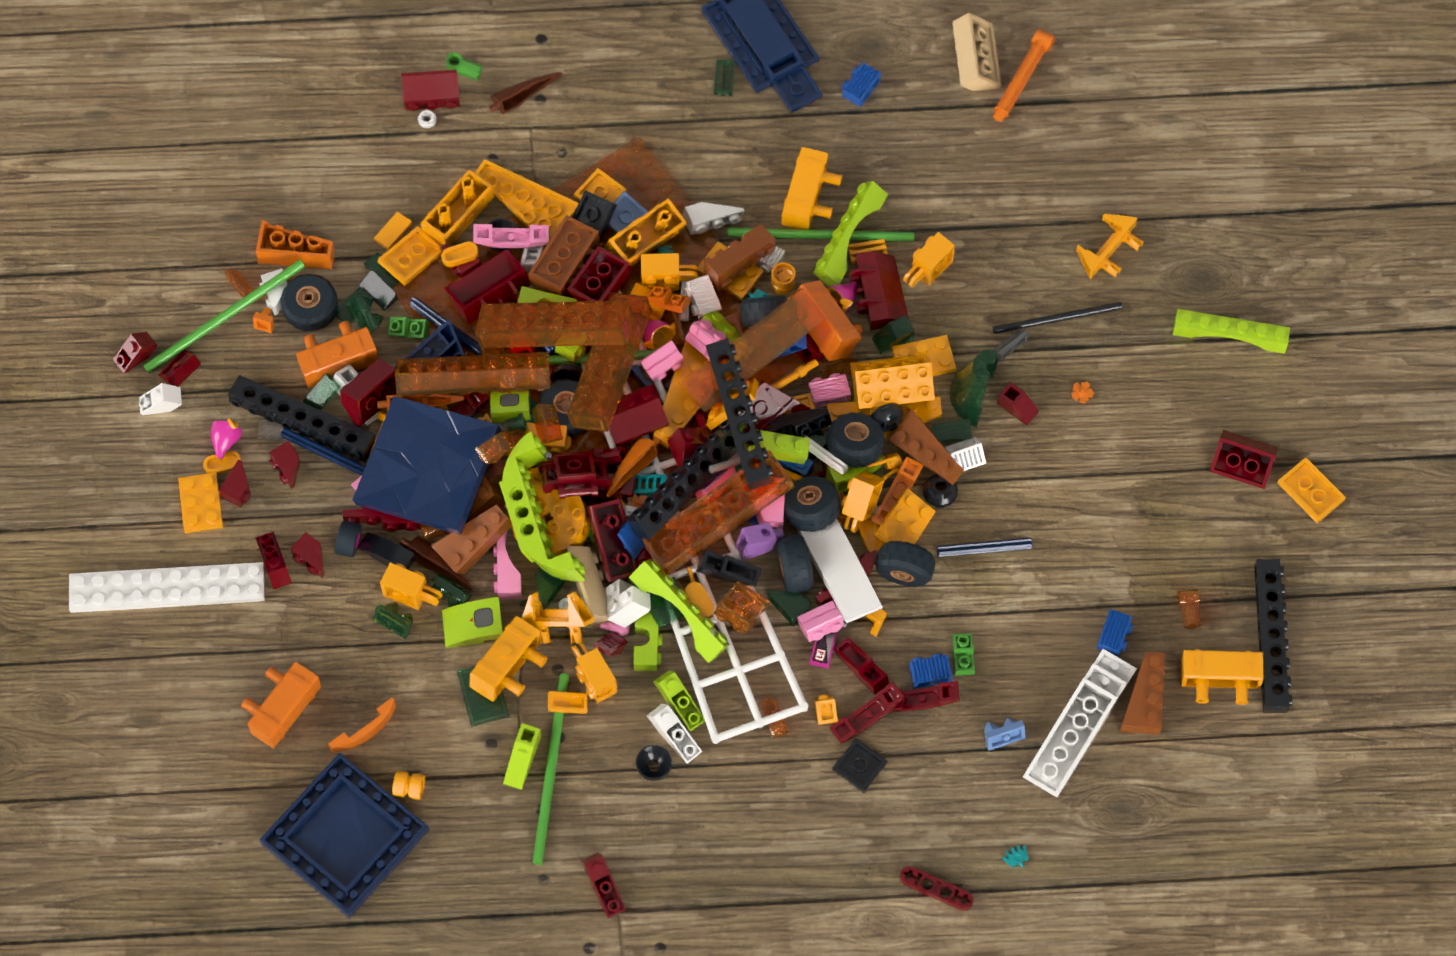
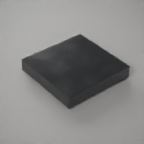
M585 190L572 218L598 230L599 238L602 239L617 205Z
M855 738L834 765L832 771L864 793L888 761Z

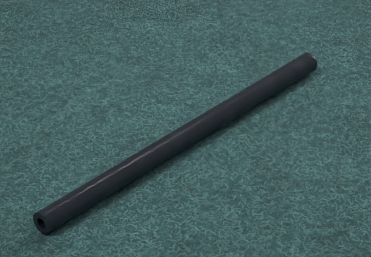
M1116 302L994 326L993 332L997 334L1122 309V303Z

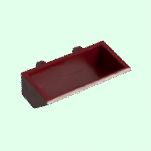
M505 249L446 286L444 290L459 314L470 324L483 315L488 321L492 320L493 317L489 311L499 305L502 306L511 297L517 303L519 298L517 294L521 291V287H529L531 284H529V277L525 268Z
M877 251L856 254V269L849 273L851 277L849 280L850 283L855 281L860 284L861 288L855 291L857 295L862 294L863 299L856 303L858 307L856 311L858 314H867L870 331L909 324L910 321L895 256Z

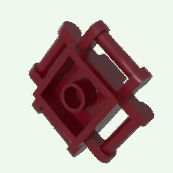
M591 451L551 454L552 461H542L538 464V470L543 481L542 491L544 493H551L553 490L558 489L559 499L585 495L597 497L598 486L607 489L612 485L606 469L608 465L606 458L593 457ZM595 467L599 469V477H596ZM550 470H554L556 480H550Z

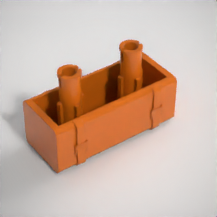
M821 280L801 284L792 297L796 302L797 318L828 361L848 357L862 338L860 336L863 332L862 326L860 324L853 325L840 308V305H842L839 301L841 297L838 295L832 297Z
M343 321L338 325L343 336L319 345L313 334L306 335L303 338L307 349L295 354L308 389L332 381L335 373L348 365H351L355 371L367 369L370 364L379 359L367 327L353 331L350 322Z
M297 662L293 663L285 675L272 666L267 670L265 677L277 685L262 705L254 702L249 697L241 705V708L253 714L247 723L250 733L273 749L285 737L287 731L321 688L319 677Z

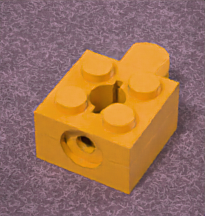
M939 232L934 236L931 235L926 240V245L914 252L912 268L903 278L905 283L909 282L911 288L920 280L929 287L953 262L955 245Z
M679 253L641 254L642 285L653 289L654 286L671 288L673 292L680 290V282L698 278V267L696 265H679Z
M863 471L850 479L847 489H849L848 495L844 497L841 507H843L842 514L847 515L844 529L849 530L851 527V532L856 533L860 522L874 514L885 482L884 478Z
M389 563L380 581L384 597L419 610L423 601L437 606L439 603L438 599H441L443 595L439 590L427 586L426 578L421 572L409 571L404 565L396 563V565Z
M582 642L578 644L583 654L581 655L578 648L573 645L571 649L577 661V666L575 667L577 671L576 676L581 684L585 683L587 688L585 690L589 698H594L595 702L599 703L616 694V679L599 650L595 648L588 652Z

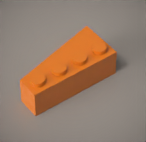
M261 221L256 247L258 263L291 266L298 260H301L306 268L332 270L335 257L332 241L313 235L306 236L301 234L300 231H290L284 229L283 226L277 224L274 226L268 224L267 221Z

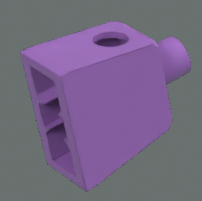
M770 523L742 528L736 542V547L742 561L770 552L775 542L780 537H784L781 528L773 530Z

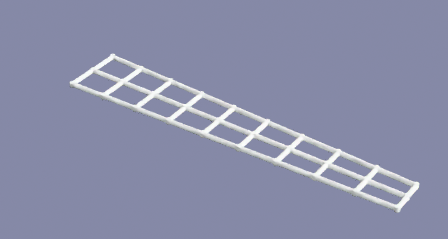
M619 290L615 298L621 310L607 314L605 320L610 322L624 317L638 349L647 350L645 346H642L644 343L630 310L625 308L626 302ZM604 327L599 332L607 352H615L607 329ZM641 360L630 361L633 365L641 366ZM613 361L612 368L592 374L588 363H581L586 383L593 395L595 408L609 448H618L615 445L600 408L602 402L595 381L611 376V373L617 366H623L624 364H620L619 361ZM655 379L653 382L664 404L667 396L666 390L661 380L657 382ZM627 380L621 383V387L626 395L631 393V389ZM649 434L641 436L642 438L650 439ZM656 456L651 466L644 468L636 475H649L655 472L656 474L665 475L663 469L677 464L674 458L659 462ZM714 500L712 504L705 503L682 512L678 511L673 517L680 519L678 530L692 562V566H690L692 573H696L700 584L703 585L713 602V617L709 619L717 625L719 632H722L727 637V642L730 645L726 650L734 668L699 680L683 636L692 632L691 627L688 625L681 628L673 604L663 597L662 599L712 742L717 744L719 741L761 728L764 725L800 712H806L808 704L755 587L746 586L753 603L720 614L705 574L696 571L699 559L683 519L709 510L712 511L730 553L721 556L729 555L742 561L717 502ZM648 540L645 548L653 560L658 563L652 544ZM687 568L667 575L676 580L689 575ZM756 610L775 650V654L741 665L724 621ZM779 661L799 705L762 718L744 673ZM737 676L755 721L717 733L702 688Z

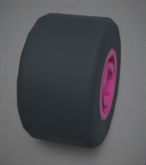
M342 521L335 542L336 554L351 558L355 556L361 538V524Z

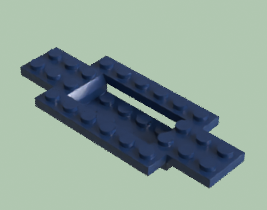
M714 0L701 7L702 14L756 94L773 86L790 113L823 97V93L806 70L807 67L819 61V56L781 0ZM726 12H728L736 26L739 28V30L741 31V33L743 34V36L745 37V39L747 40V42L749 43V45L751 46V48L763 64V68L754 56V54L752 53V51L750 50V48L748 47V45L746 44V42L743 40V38L741 37V35L739 34V32L737 31L729 17L727 16Z

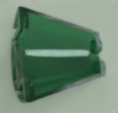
M985 349L981 351L980 354L955 374L951 382V405L961 420L977 428L982 413L981 407L989 377H994L998 365V350Z

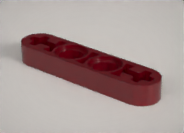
M908 866L902 869L900 881L903 885L961 911H967L972 907L973 896L968 891L914 867ZM911 872L912 877L918 879V875L921 876L918 885H915V879L910 878L909 881L906 880L904 874ZM930 880L933 883V887L928 890L924 889L922 882ZM943 888L950 889L951 896L947 898L942 897L940 890ZM955 892L958 893L957 897L960 899L967 897V901L969 902V904L965 903L964 905H961V900L955 898V902H953L952 899L954 898Z

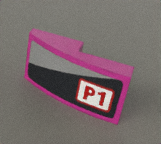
M828 633L822 639L815 641L810 665L829 669L837 634Z

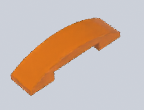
M906 456L889 491L873 517L872 523L880 526L903 490L906 488L912 489L923 468L922 464Z
M390 698L376 709L378 717L348 738L345 732H343L328 743L332 753L355 748L374 737L392 717L396 708L395 700Z

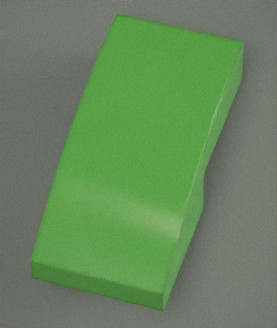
M390 317L388 336L427 339L430 321L426 319Z
M972 633L953 634L955 676L975 675Z

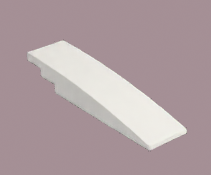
M837 518L830 526L815 532L801 531L796 528L799 535L804 537L809 556L846 623L882 609V605Z
M1102 649L1031 762L1023 778L1053 796L1058 797L1137 668Z

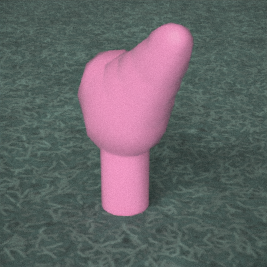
M612 621L599 625L601 629L613 631L619 636H626L630 631L629 625L624 628Z

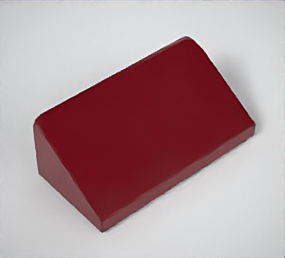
M184 349L158 376L168 385L178 387L201 363L194 354Z

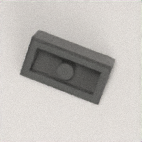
M1017 330L990 352L991 355L998 362H1001L1027 341L1028 331Z

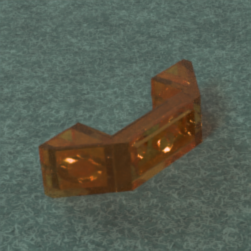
M522 429L500 432L475 450L479 454L480 459L486 464L496 463L506 452L512 451L526 434Z

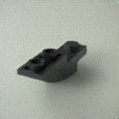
M809 409L773 419L768 422L769 428L763 431L804 438L831 425L832 421L828 409Z

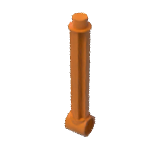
M1040 28L1037 29L1031 41L1032 46L999 103L994 108L993 118L1002 122L1004 118L1009 116L1012 107L1044 52H1049L1056 37L1055 35Z

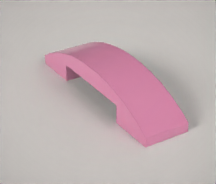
M473 224V243L484 246L528 248L546 245L549 242V225H530V228H492V224Z

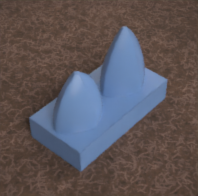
M1007 718L1004 726L1000 728L987 721L984 728L986 746L989 751L1026 738L1022 720L1015 721Z

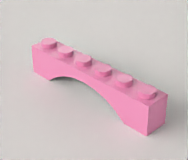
M507 530L497 541V545H493L494 557H497V563H494V575L498 577V582H494V593H498L499 600L522 599L521 574L512 564L506 550Z

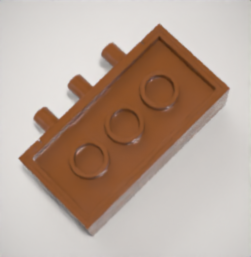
M566 215L528 273L529 284L545 292L565 296L568 292V287L595 251L594 249L600 241L599 231Z

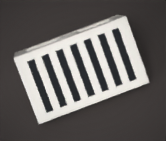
M976 437L945 447L964 471L986 464L982 443Z

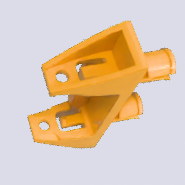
M1104 214L1102 221L1108 223L1116 232L1110 236L1096 254L1088 249L1085 250L1079 244L1077 245L1076 252L1090 279L1094 277L1099 269H1104L1114 278L1117 276V273H1120L1122 268L1110 261L1109 258L1121 243H1127L1136 251L1139 250V246L1142 247L1144 241L1131 233L1136 226V217Z
M535 592L529 595L522 619L537 627L540 631L539 644L551 642L548 626L567 627L570 630L571 644L583 642L580 627H585L594 622L595 618L576 592L567 595L568 609H543L542 603L539 601V593Z

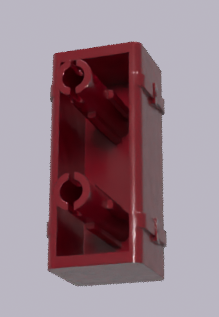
M621 498L586 506L588 522L591 526L604 581L611 582L629 577L638 568L637 559L631 557L617 535L626 522Z

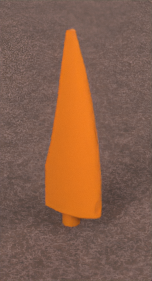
M441 394L386 395V400L377 401L378 409L387 408L388 412L394 396L432 407L459 402L463 400V397Z
M654 437L652 440L640 438L636 441L618 467L611 481L612 485L609 487L607 497L613 495L627 481L654 460L658 455L656 446L660 443L659 438Z

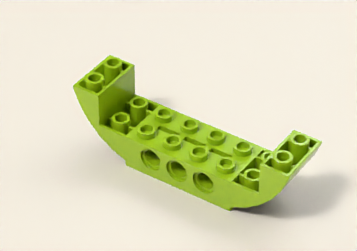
M530 431L512 449L504 467L503 479L499 482L520 551L531 563L535 562L541 569L554 577L567 581H586L584 577L586 569L584 564L580 563L577 556L574 557L571 552L559 556L552 553L553 542L550 536L547 537L546 530H548L545 520L541 519L540 513H542L540 503L535 500L534 496H537L534 485L530 484L529 479L532 477L528 469L542 461H547L545 454L548 452L544 442L541 443L539 436H535Z

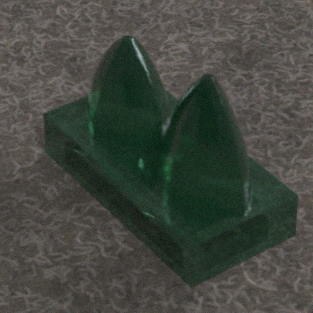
M360 294L347 302L360 329L367 327L369 333L379 328L384 316L371 313L372 300Z
M435 574L431 580L434 582L432 588L439 590L443 594L441 598L447 592H450L447 601L448 607L469 601L472 594L441 574Z
M397 602L388 603L384 606L379 604L375 608L373 621L406 639L410 635L413 624L412 614H397Z

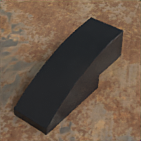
M367 532L357 547L360 551L386 566L389 563L395 565L399 563L408 570L416 559L413 552Z
M705 550L701 554L696 571L720 580L756 587L762 568L729 555L723 557Z

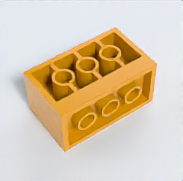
M926 354L850 363L853 396L859 409L879 407L890 403L904 404L935 400L932 365Z

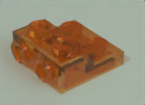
M737 581L718 602L714 614H716L719 621H727L733 625L735 631H743L747 634L757 623L758 617L769 606L770 601Z

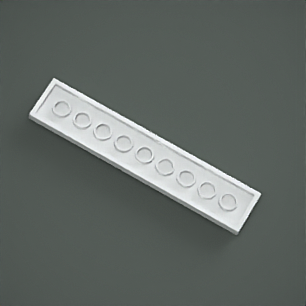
M263 562L69 574L70 613L265 601Z

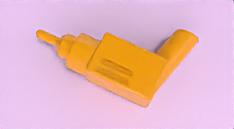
M882 609L865 615L866 618L874 623L870 631L874 637H877L883 621L887 617V613Z

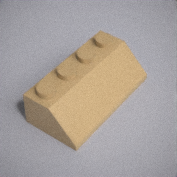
M967 13L952 22L961 86L972 91L1000 89L1002 86L993 23Z
M568 546L567 552H571L574 557L577 556L580 563L582 562L586 569L584 574L586 581L575 582L581 600L595 618V621L590 623L591 629L599 628L600 624L609 622V620H607L606 587H603L601 582L604 581L602 571L597 570L596 564H598L596 553H591L590 547Z

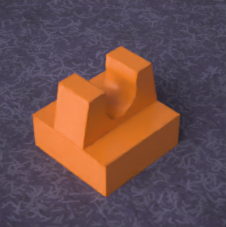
M265 307L262 313L255 312L253 316L255 329L272 333L274 329V318L271 316L272 309Z

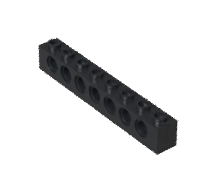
M728 338L708 344L706 349L747 485L750 490L771 484V476H774L771 465H767L765 460L769 458L766 448H762L760 443L763 441L761 431L756 430L755 427L758 421L755 412L751 413L750 407L753 406L750 395L746 396L745 389L748 388L745 379L741 378L739 372H742L740 362L735 361L734 355H737L734 343L730 344ZM724 359H729L727 364H721ZM729 376H734L732 381H726ZM735 393L740 394L736 399L731 398ZM739 411H745V413L742 416H737V413ZM744 428H750L748 433H742ZM750 445L756 446L754 450L747 451ZM761 463L760 467L752 468L753 464Z
M241 375L238 376L228 392L229 402L233 406L244 408L251 414L264 417L269 422H276L283 427L292 429L305 437L316 440L320 444H326L338 452H344L354 459H360L365 462L375 442V434Z
M728 420L722 422L719 428L710 434L707 440L697 447L695 452L685 459L682 465L672 472L670 477L660 484L657 490L647 497L639 508L632 512L627 521L638 538L650 540L716 473H710L709 466L727 461L737 452Z
M1256 559L1254 575L1259 652H1263V682L1261 685L1263 713H1287L1289 707H1292V695H1289L1288 688H1291V676L1287 675V669H1290L1289 657L1286 658V651L1289 649V641L1285 639V632H1287V621H1284L1286 602H1283L1282 596L1285 595V585L1281 584V577L1284 576V567L1280 566V559ZM1266 578L1273 579L1275 583H1268ZM1272 596L1276 601L1271 602L1267 597ZM1268 615L1276 616L1277 620L1269 619ZM1269 633H1275L1278 638H1271ZM1270 652H1277L1279 657H1273ZM1271 670H1278L1281 675L1276 676ZM1277 688L1281 690L1282 694H1275L1272 689Z

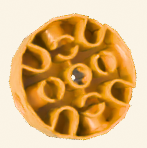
M542 483L534 485L537 496H534L535 500L540 503L542 513H540L541 519L545 520L548 530H546L547 537L550 536L553 542L552 553L559 556L567 553L568 546H583L590 533V523L588 522L586 510L587 505L580 496L559 499L558 489L553 490L551 493H544L542 491ZM512 525V526H511V527H512V531H513V534H514L515 539L517 540L516 535H515V532H514V529H513V525Z

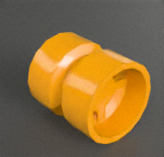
M786 262L778 263L773 267L771 271V287L776 294L788 295L794 290L796 278L794 267Z
M397 770L394 777L392 795L405 797L408 794L411 799L421 800L425 785V775L413 773L410 776L408 772Z

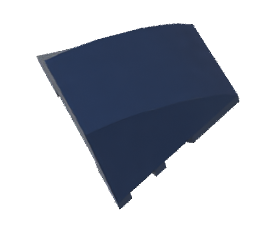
M450 319L394 367L396 372L431 392L441 395H450L473 374Z

